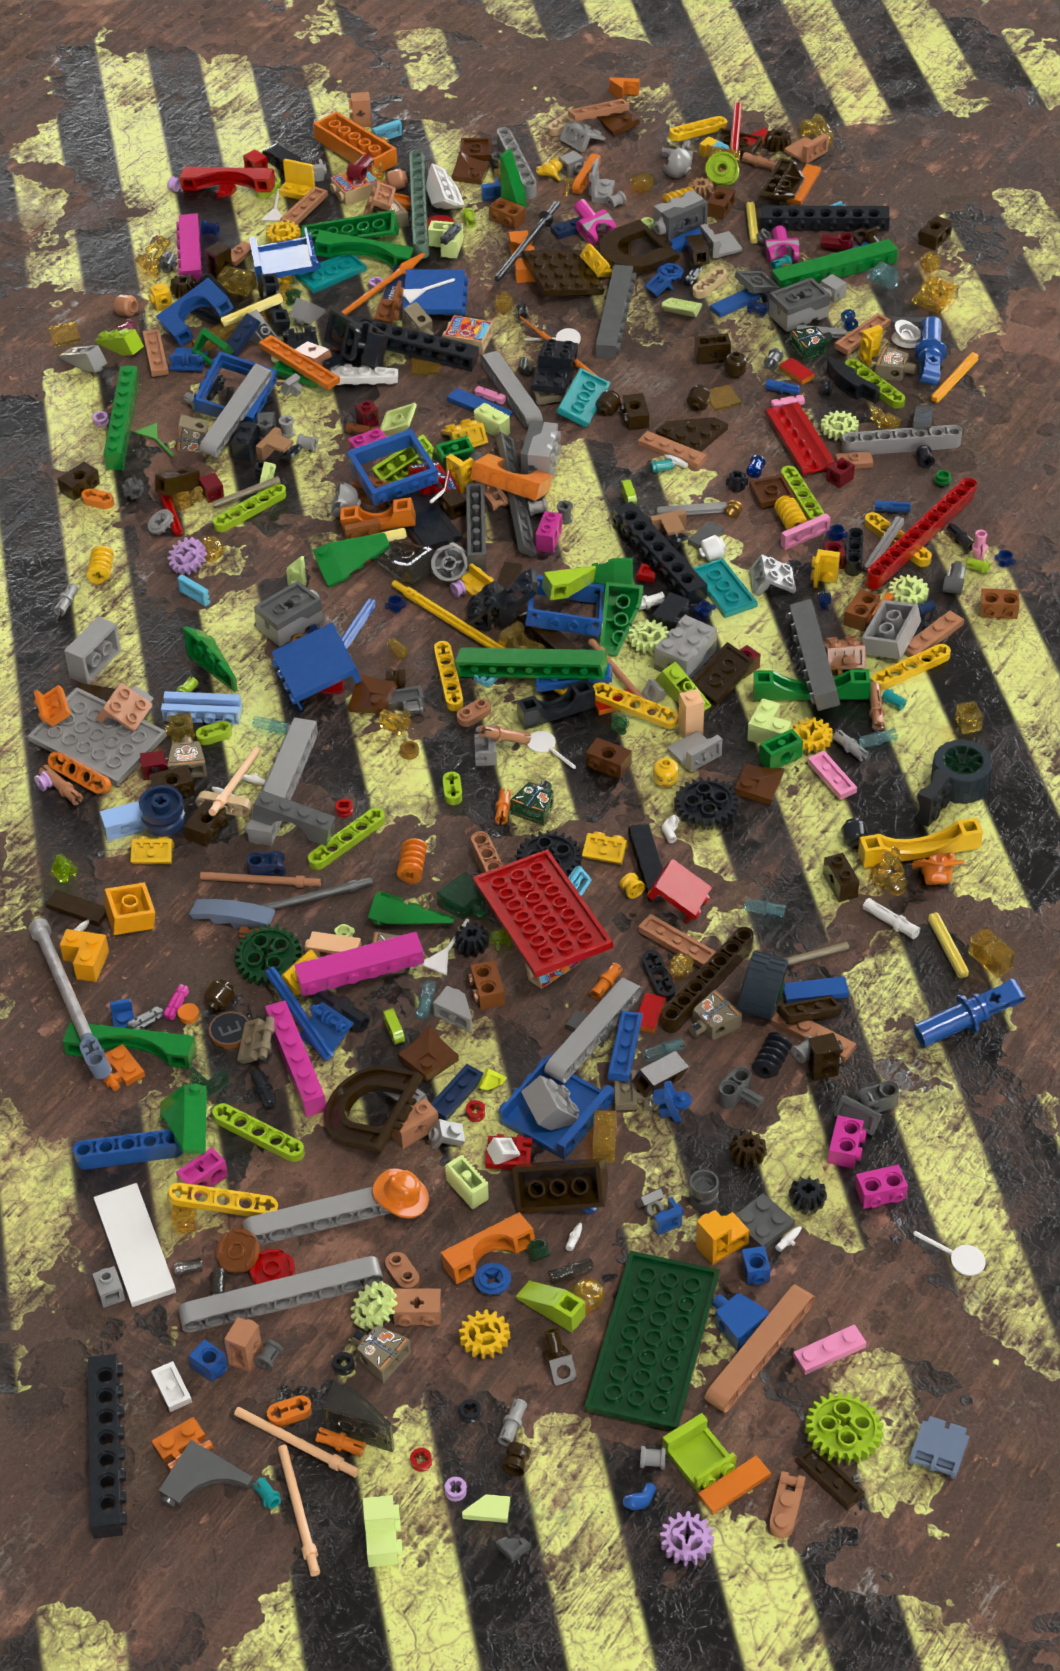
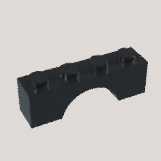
M276 273L259 275L258 292L261 300L279 293V282ZM280 303L264 310L270 328L277 336H282V331L290 328V318L287 309H282Z
M587 678L571 683L562 696L552 701H540L535 695L517 700V717L524 729H528L594 708L595 689Z

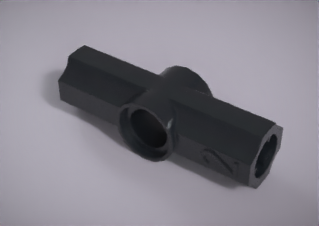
M329 990L320 991L311 996L313 1004L320 1005L323 1002L352 1021L354 1024L351 1028L358 1033H363L370 1023V1016L355 1008L348 997L343 995L338 997Z

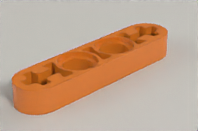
M590 155L573 182V193L582 194L589 183V173L591 172L592 163H595L596 158H599L600 165V155Z
M52 752L49 755L48 764L55 771L95 793L106 794L110 791L111 781L108 777L65 753ZM56 758H58L59 761L64 762V764H58ZM72 763L75 765L73 774L69 772V767ZM86 772L90 774L87 782L84 781V774ZM95 782H101L103 788H101V786L99 784H96Z

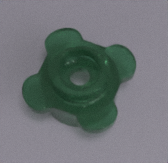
M299 289L286 290V304L289 306L294 304L296 298H300L301 291Z
M613 714L610 728L613 731H618L621 735H625L627 733L626 729L629 727L628 718L625 715Z
M543 1239L532 1240L528 1248H526V1251L530 1253L529 1259L540 1260L550 1256L551 1250L547 1248L548 1243Z

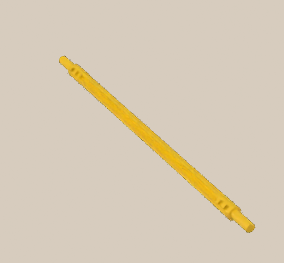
M396 580L392 582L391 586L402 592L404 597L420 605L484 647L505 648L411 587H406ZM568 688L557 689L554 692L562 696Z

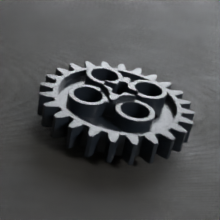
M700 777L698 782L695 779H692V784L685 782V787L680 786L679 791H676V797H674V810L677 811V817H681L682 822L688 820V826L695 824V829L702 826V829L705 830L706 826H709L713 830L714 825L718 828H721V823L728 825V820H734V815H737L739 808L736 790H731V785L725 786V781L718 783V778L711 781L710 777H708L704 781Z
M547 830L546 834L543 835L539 831L537 837L531 834V840L525 838V843H520V849H517L516 861L548 849L566 876H569L576 866H581V847L577 846V841H572L571 836L565 838V833L559 836L557 831L550 834L549 830Z

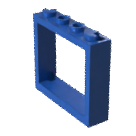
M219 351L216 359L212 360L211 368L207 369L205 380L201 381L198 393L194 394L192 401L194 403V411L218 418L225 406L207 401L206 398L221 369L224 368L247 376L252 367L257 363ZM263 366L272 370L271 379L242 421L256 423L257 413H261L267 401L266 396L271 393L276 383L277 370Z
M412 429L346 451L348 465L373 506L439 483L438 469ZM413 447L426 470L375 488L361 464Z
M537 575V581H540L539 585H537V595L547 596L542 589L543 576ZM591 583L570 597L565 598L596 603L595 618L533 609V597L527 603L525 626L600 637L605 585ZM595 590H599V594L594 593Z

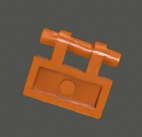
M123 1044L105 1053L111 1068L116 1073H110L108 1077L103 1079V1082L107 1087H111L113 1091L119 1090V1083L122 1081L126 1086H129L145 1077L144 1070Z
M194 1417L151 1441L152 1446L164 1463L173 1458V1461L167 1464L170 1472L190 1440H193L209 1451L214 1448L210 1440L203 1444L200 1443L206 1439V1436Z

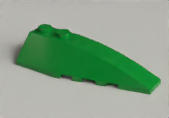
M395 210L303 225L301 231V238L306 237L304 228H307V233H311L312 240H316L319 230L373 240L399 235V222Z

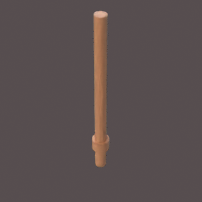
M593 638L588 641L589 646L593 650H605ZM606 651L608 663H611L612 672L632 694L645 698L608 656ZM650 709L647 712L649 715H655L656 710Z
M215 872L200 873V880L295 885L296 888L321 886V879L305 878V876L296 875V877Z

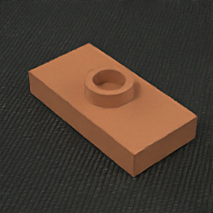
M243 241L231 250L233 266H237L252 254L250 243Z
M871 451L836 454V461L843 457L854 464L855 469L873 468Z

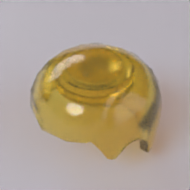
M640 173L636 176H631L630 183L635 191L645 192L653 186L654 177L652 173Z
M207 536L199 540L206 548L205 552L207 555L204 556L206 561H216L222 556L224 547L218 538Z
M592 1278L578 1280L570 1290L572 1294L585 1301V1315L590 1314L596 1308L600 1309L606 1296L603 1286Z

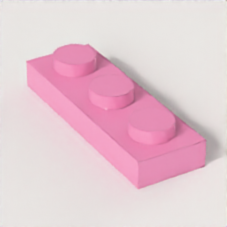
M826 513L782 532L781 547L787 550L830 530V516Z
M825 751L808 757L807 763L840 800L857 793L855 784Z
M854 1324L794 1351L793 1358L804 1375L866 1348L867 1342Z

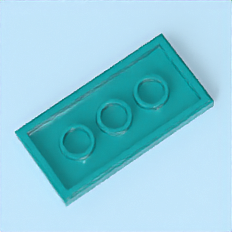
M340 255L321 262L320 269L296 274L295 279L314 294L367 271V265L355 255Z
M580 368L556 413L587 428L597 410L595 405L597 399L603 391L608 390L611 383Z
M723 558L693 568L708 584L707 596L724 618L758 607L757 600Z

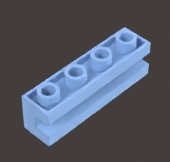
M164 692L163 698L165 703H162L161 707L164 721L202 723L203 719L207 724L219 721H227L231 725L240 724L243 707L241 695Z
M139 801L100 811L107 841L146 831L142 825Z

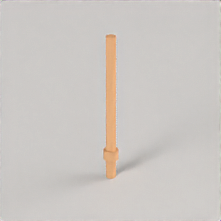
M253 748L222 793L213 800V805L208 811L211 816H215L219 809L225 806L227 798L259 755V748Z
M241 1407L236 1408L235 1416L324 1461L335 1471L341 1470L354 1478L358 1475L359 1468L345 1462L343 1457L337 1454L332 1455Z
M281 1445L278 1447V1452L303 1544L301 1548L303 1558L307 1560L310 1575L317 1576L320 1574L316 1558L318 1556L317 1548L312 1543L287 1445Z

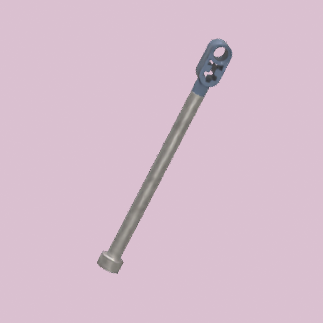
M42 918L36 919L30 923L29 932L32 938L40 944L81 1039L80 1050L90 1071L96 1079H104L110 1075L112 1071L111 1065L98 1039L93 1036L50 938L51 928L48 921Z

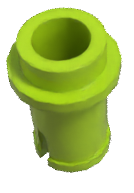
M465 208L462 212V217L465 219L467 227L472 228L473 224L474 226L476 225L475 213L471 208Z
M969 557L966 562L969 563L966 564V568L981 571V574L988 573L991 566L988 560L982 561Z
M189 677L183 685L177 688V692L191 693L198 686V681L194 677Z

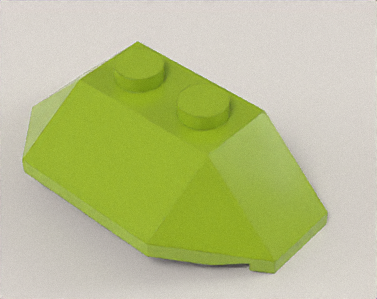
M422 434L418 437V440L432 460L434 447ZM409 447L395 452L371 468V471L378 479L392 483L407 477L409 465L423 463L413 447Z

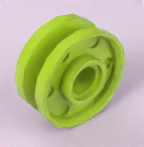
M717 152L708 159L705 170L709 181H713L714 186L729 187L737 181L740 169L736 158L732 154ZM720 168H726L724 172H719Z

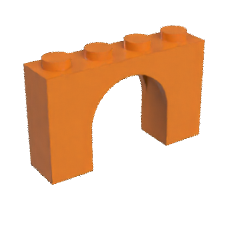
M488 453L473 464L470 479L536 501L550 490L553 475L539 470L526 475L502 469L504 458Z

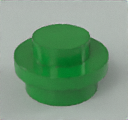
M939 470L934 476V482L940 486L949 485L952 481L950 473L946 470Z

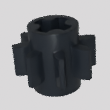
M739 470L729 473V477L726 478V485H729V490L735 493L745 490V486H748V478H745L746 474Z

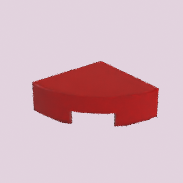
M221 184L217 191V197H226L234 194L237 191L236 185Z
M641 563L637 573V580L654 583L655 573L650 569V566Z

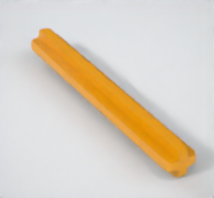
M974 352L970 353L931 395V401L938 403L978 361L979 355Z

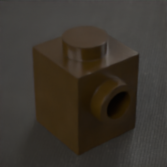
M457 489L441 495L440 508L451 520L467 514L466 499Z

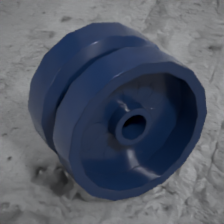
M159 785L147 789L139 799L143 828L148 833L159 837L171 836L184 826L186 818L183 799L177 789L171 786Z

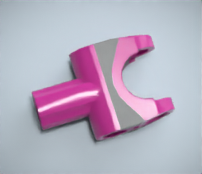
M583 199L574 205L573 209L581 218V220L576 222L577 231L592 246L599 243L597 231H602L606 234L612 229L617 228L606 210L602 209L595 213Z
M776 226L772 230L773 239L765 240V254L768 263L770 264L771 261L784 255L790 256L793 262H798V238H787L786 229L783 226Z

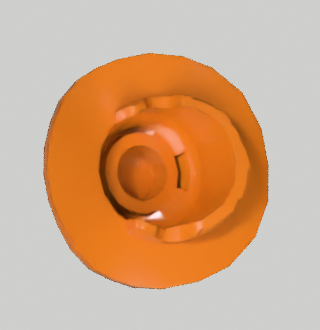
M953 852L930 856L929 860L924 858L913 861L912 869L921 868L927 885L948 884L952 881L954 866L963 864L964 860H955Z
M386 1170L380 1174L372 1187L374 1200L383 1208L399 1217L415 1218L422 1215L427 1209L429 1203L428 1191L424 1184L408 1170Z

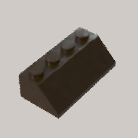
M606 1158L522 1163L512 1168L517 1213L605 1207L608 1187Z

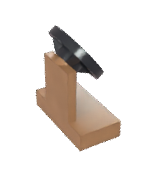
M275 427L256 445L257 460H265L274 450L283 452L280 459L286 461L299 453L302 446L300 444L293 445L294 441L283 437L281 429Z
M685 509L650 516V522L660 533L666 532L667 536L671 535L669 538H666L669 543H677L689 539V535L683 534L685 532L684 527H686L687 515Z

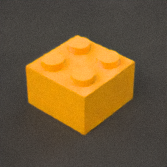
M145 882L105 889L104 907L114 935L154 929L155 910Z

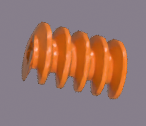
M411 838L403 842L401 846L397 876L407 884H417L422 879L427 845L424 841Z

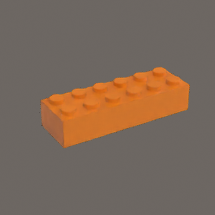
M336 111L313 123L314 139L351 163L355 164L365 153L369 154L374 159V164L368 170L373 176H377L397 165V150L394 146Z

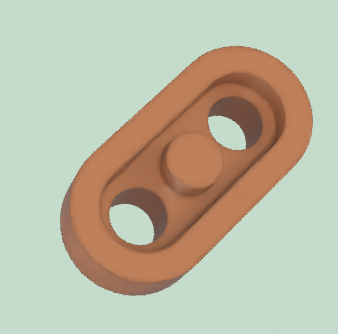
M477 699L457 712L458 724L469 727L490 715V702L486 699Z
M401 1252L389 1254L385 1260L386 1271L399 1289H418L420 1285L419 1274L407 1256Z

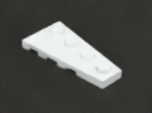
M347 363L344 366L337 365L331 368V372L340 377V383L337 385H375L377 383L391 385L398 383V369L376 367L371 369L366 365H361V367L357 368Z

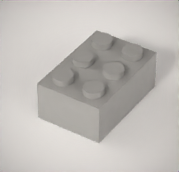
M883 600L862 637L866 655L901 660L921 623L918 604Z
M97 617L66 647L64 652L71 679L84 684H90L121 652L117 625L115 623Z

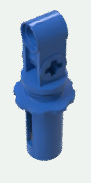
M930 316L921 323V341L916 344L914 350L915 357L920 364L919 381L936 386L940 378V364L942 359L946 357V345L941 342V321L937 317Z
M1016 979L1008 980L981 995L975 993L968 999L964 995H958L955 1006L913 1024V1031L923 1048L966 1028L976 1033L979 1031V1023L982 1021L987 1022L990 1020V1016L1020 1004L1026 999V996Z

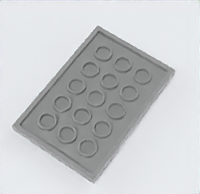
M78 687L66 697L71 713L69 717L54 727L42 721L28 735L30 742L50 752L65 753L108 777L111 783L117 786L141 763L140 753L152 752L167 737L165 730L145 720L141 721L134 732L112 717L110 719L106 717L102 723L95 718L106 704V701Z

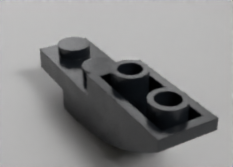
M830 356L828 357L827 373L839 389L856 400L862 397L874 404L879 401V386L857 376L856 369Z

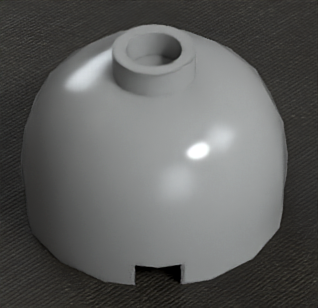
M678 147L668 157V165L664 164L662 169L671 178L687 176L692 170V157L684 147Z
M339 481L335 489L339 492H336V495L333 496L331 505V516L340 518L342 507L360 506L361 499H358L357 490L352 485Z
M445 545L436 550L431 560V567L435 576L440 580L455 582L466 573L468 567L467 557L459 548L453 545Z

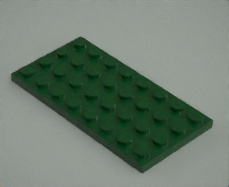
M630 1250L584 1406L585 1412L673 1431L680 1426L720 1275L719 1269Z

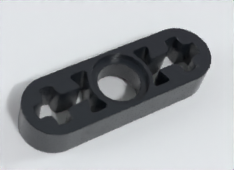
M653 950L646 951L642 955V967L655 994L666 997V1002H670L675 996L676 991L671 976L660 954ZM660 973L663 974L664 977L662 979H656L653 977V975ZM664 985H665L666 991L669 992V993H666L665 991H663V986H664Z

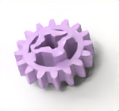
M185 537L184 542L178 540L177 546L172 545L174 550L169 551L171 556L167 557L170 561V567L176 573L179 572L181 575H184L186 572L190 575L192 570L195 573L197 572V567L202 568L201 562H206L204 556L207 553L205 552V546L198 539L195 540L191 537L188 540Z
M687 1511L686 1517H682L678 1512L677 1519L669 1517L668 1524L662 1525V1532L660 1533L661 1549L666 1550L667 1558L674 1556L675 1564L683 1560L684 1566H687L688 1561L692 1560L693 1564L697 1565V1558L705 1561L706 1553L711 1554L712 1545L714 1544L713 1528L707 1527V1519L699 1521L700 1514L698 1513L693 1518L690 1511ZM687 1533H688V1538H689V1539H688V1544L685 1543V1541H686L685 1538H686V1534H687Z

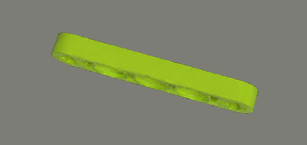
M848 359L845 362L846 365L857 370V376L871 383H878L875 385L880 387L879 398L894 409L904 407V394L857 359Z
M793 466L783 467L781 474L787 480L795 495L797 504L807 520L810 521L825 514L797 469Z
M282 484L273 485L221 513L213 519L214 530L217 532L228 531L286 498V487Z
M370 809L332 836L327 846L321 844L308 855L309 867L313 870L325 868L385 823V812L383 809ZM359 826L367 827L365 830L356 829ZM346 836L352 837L349 841L342 840ZM330 847L337 848L334 852L327 851Z
M218 1104L213 1108V1120L217 1125L290 1162H298L303 1159L304 1145L301 1141L228 1104ZM239 1120L246 1122L242 1127L234 1125ZM257 1129L264 1131L260 1136L252 1134ZM275 1138L282 1140L278 1145L270 1143Z

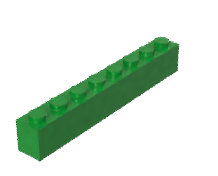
M890 239L773 269L771 279L780 287L779 289L811 277L820 284L823 279L832 274L842 278L897 263L898 248Z
M120 366L104 448L106 470H124L140 384L137 366Z
M460 648L455 660L458 677H473L477 675L478 677L588 678L604 680L609 664L606 650Z

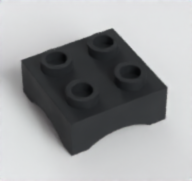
M938 769L934 771L932 782L917 793L920 809L915 815L914 821L929 827L933 821L938 819L942 808L945 809L950 800L948 793L952 786L950 784L951 775Z

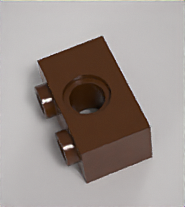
M717 186L711 192L709 199L706 200L708 202L707 216L724 220L735 204V189Z
M596 738L586 752V766L619 779L623 777L632 764V750L600 738Z

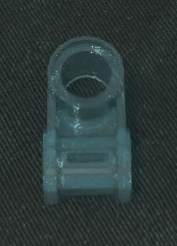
M879 262L875 268H870L867 272L868 278L872 282L888 289H894L898 286L899 270L896 267Z

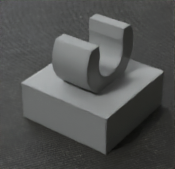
M296 373L284 381L281 392L285 396L290 393L295 397L300 395L301 392L299 390L303 388L299 384L301 377Z
M654 679L648 680L641 693L647 700L657 704L660 700H664L667 695L664 692L665 690Z
M661 1189L635 1200L639 1208L645 1206V1212L648 1216L653 1215L652 1205L657 1206L658 1211L664 1210L662 1202L658 1200L664 1197Z

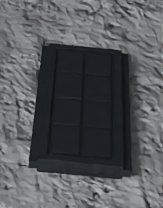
M417 490L387 502L390 508L393 500L411 497L416 513L415 525L405 527V529L423 552H429L463 539L461 533L435 501L430 503L432 499L430 494L424 495Z

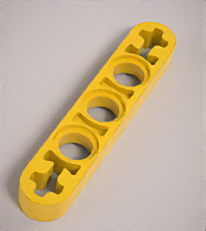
M715 116L670 128L668 138L678 142L717 132L720 128H726L727 119Z
M871 512L866 514L865 527L882 538L885 531L881 529H888L891 523L878 513ZM899 530L895 538H900L905 533ZM893 539L890 545L892 546L896 540ZM922 547L910 560L918 566L926 567L931 563L932 554Z
M439 641L434 645V654L446 707L450 711H459L463 708V696L451 645L446 641ZM443 661H449V662H450V663L447 664V665L441 664V662H443ZM446 674H452V675H453V676L450 677V678L444 677V675H446ZM449 687H455V688H456V689L453 690V691L447 690V688H449Z
M938 644L882 669L872 675L871 683L878 682L881 686V691L948 661L951 652L950 647L945 644ZM927 658V659H930L931 661H930V662H924V661H922V659ZM912 665V666H915L916 668H914V669H909V668H907L906 666ZM897 672V673H899L900 675H899V676H893V675H891V673Z
M597 682L593 685L595 700L667 729H673L678 725V713L673 709L603 682ZM614 696H621L623 699L616 702L612 698ZM636 702L639 703L640 706L638 708H632L630 707V704ZM650 709H655L658 713L655 715H649L647 711Z
M186 1183L172 1184L167 1194L168 1201L175 1206L249 1217L276 1211L278 1208V1202L271 1196ZM176 1191H180V1198L176 1197ZM188 1192H191L190 1200L187 1199ZM202 1193L206 1196V1201L199 1202L194 1198V1195ZM220 1196L226 1197L229 1203L227 1205H220L217 1202V1198ZM248 1200L251 1207L247 1209L242 1208L239 1205V1201ZM256 1202H258L257 1210L254 1209ZM265 1204H269V1211L265 1210Z

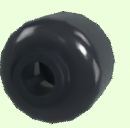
M859 818L848 819L841 827L844 845L855 850L859 849L860 837L869 836L866 823Z

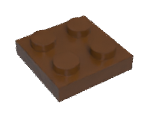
M492 137L461 138L460 152L481 161L491 160Z
M783 474L749 481V487L760 508L774 506L775 502L782 496H789L795 499V495Z

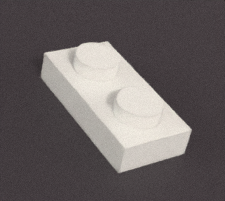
M173 1361L151 1371L170 1412L192 1403L191 1397Z

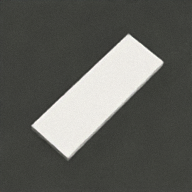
M137 1183L95 1196L94 1201L131 1306L135 1307L176 1293L175 1285Z

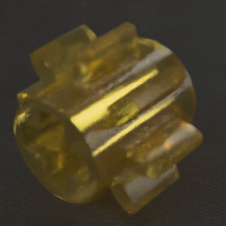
M933 251L922 255L921 266L924 270H929V273L940 268L941 258L939 254H933Z
M501 292V295H496L494 306L498 308L497 311L507 313V310H512L514 298L510 297L511 294Z
M681 952L677 953L669 960L671 965L669 971L674 978L678 975L681 978H685L694 970L692 967L694 960L688 953L685 956Z

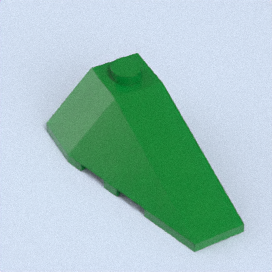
M509 148L500 155L501 198L527 207L524 187L512 149Z
M379 533L329 542L313 549V553L328 587H331L348 579L351 572L355 569L360 570L364 567L363 563L369 559L376 558L388 549L390 544L386 534Z
M612 558L603 564H598V562L592 564V566H596L593 581L595 584H602L605 587L606 582L633 584V558ZM595 590L594 593L599 594L600 591Z
M606 582L600 646L605 648L609 656H618L641 606L643 585Z
M185 626L183 634L187 656L233 692L238 691L236 677L214 638L201 630Z
M379 890L374 896L368 918L372 919V923L382 926L384 923H453L455 919L453 916L428 908L425 910L423 906L417 903L408 902L406 904L403 898Z
M196 1083L191 1085L184 1084L160 1102V1117L162 1121H166L167 1129L175 1135L174 1140L183 1153L205 1154L207 1092L206 1086Z

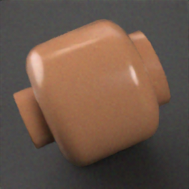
M399 168L388 171L384 182L396 188V190H400L406 187L408 178L406 172Z
M119 295L113 303L114 311L119 316L131 317L138 310V302L132 295Z

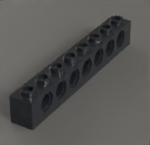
M761 205L760 231L762 228L772 231L776 226H783L786 231H855L862 227L869 230L876 226L879 227L878 231H889V206Z
M356 315L351 316V319L356 322L368 321L387 333L389 338L386 350L470 372L473 371L478 361L479 346Z
M632 501L613 508V524L640 551L642 557L649 561L651 567L658 571L660 577L666 580L671 589H674L679 596L690 599V605L707 598L708 584Z
M116 1354L88 1357L90 1528L94 1539L123 1536V1526L127 1525L126 1510H123V1504L127 1503L126 1489H122V1482H126L125 1467H122L121 1460H126L125 1446H121V1439H125L124 1424H121L120 1418L125 1417L124 1404H120V1397H124V1387L119 1377H123L124 1372L123 1363H118ZM113 1485L111 1488L105 1489L106 1486ZM113 1507L111 1510L105 1511L106 1508Z

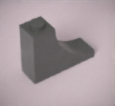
M190 1440L160 1487L159 1493L162 1496L161 1500L171 1507L177 1505L181 1508L190 1496L205 1487L216 1484H232L249 1490L254 1481L253 1477Z

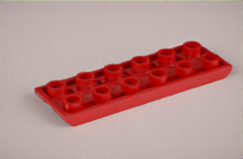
M798 402L764 410L765 415L802 475L825 471L829 465L835 462Z

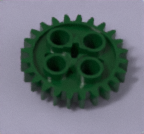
M268 924L267 929L260 925L259 931L252 928L253 934L251 935L244 933L246 940L239 939L240 945L235 946L237 952L234 953L238 973H242L244 980L248 978L250 984L256 980L257 986H260L262 982H265L266 987L269 986L270 981L265 975V971L270 967L278 965L274 968L281 976L302 956L301 945L298 938L294 937L293 932L288 933L286 927L280 931L279 925L271 929L270 924Z

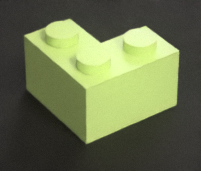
M431 220L428 228L429 246L441 247V257L457 258L464 240L463 223H461V231L447 245L440 243V237L454 222Z
M762 698L748 723L747 740L760 744L791 729L792 722L780 718V703Z
M393 1495L363 1498L369 1567L399 1564L398 1555L403 1554L402 1539H397L396 1533L401 1532L399 1504L394 1505Z

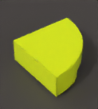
M486 1068L478 1088L483 1090L494 1089L502 1085L507 1077Z

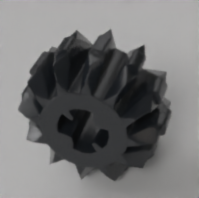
M467 922L466 927L460 926L459 931H456L455 934L456 949H459L460 954L466 953L468 957L471 954L477 957L478 953H484L489 946L488 930H485L484 925L478 926L476 922L473 925Z
M810 1175L807 1179L800 1176L798 1181H793L788 1196L791 1206H796L797 1212L804 1210L806 1215L810 1210L816 1214L818 1208L823 1209L824 1203L827 1200L825 1184H820L819 1178L811 1180Z

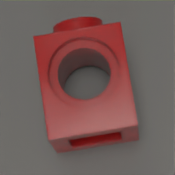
M254 149L243 155L244 168H268L267 156Z

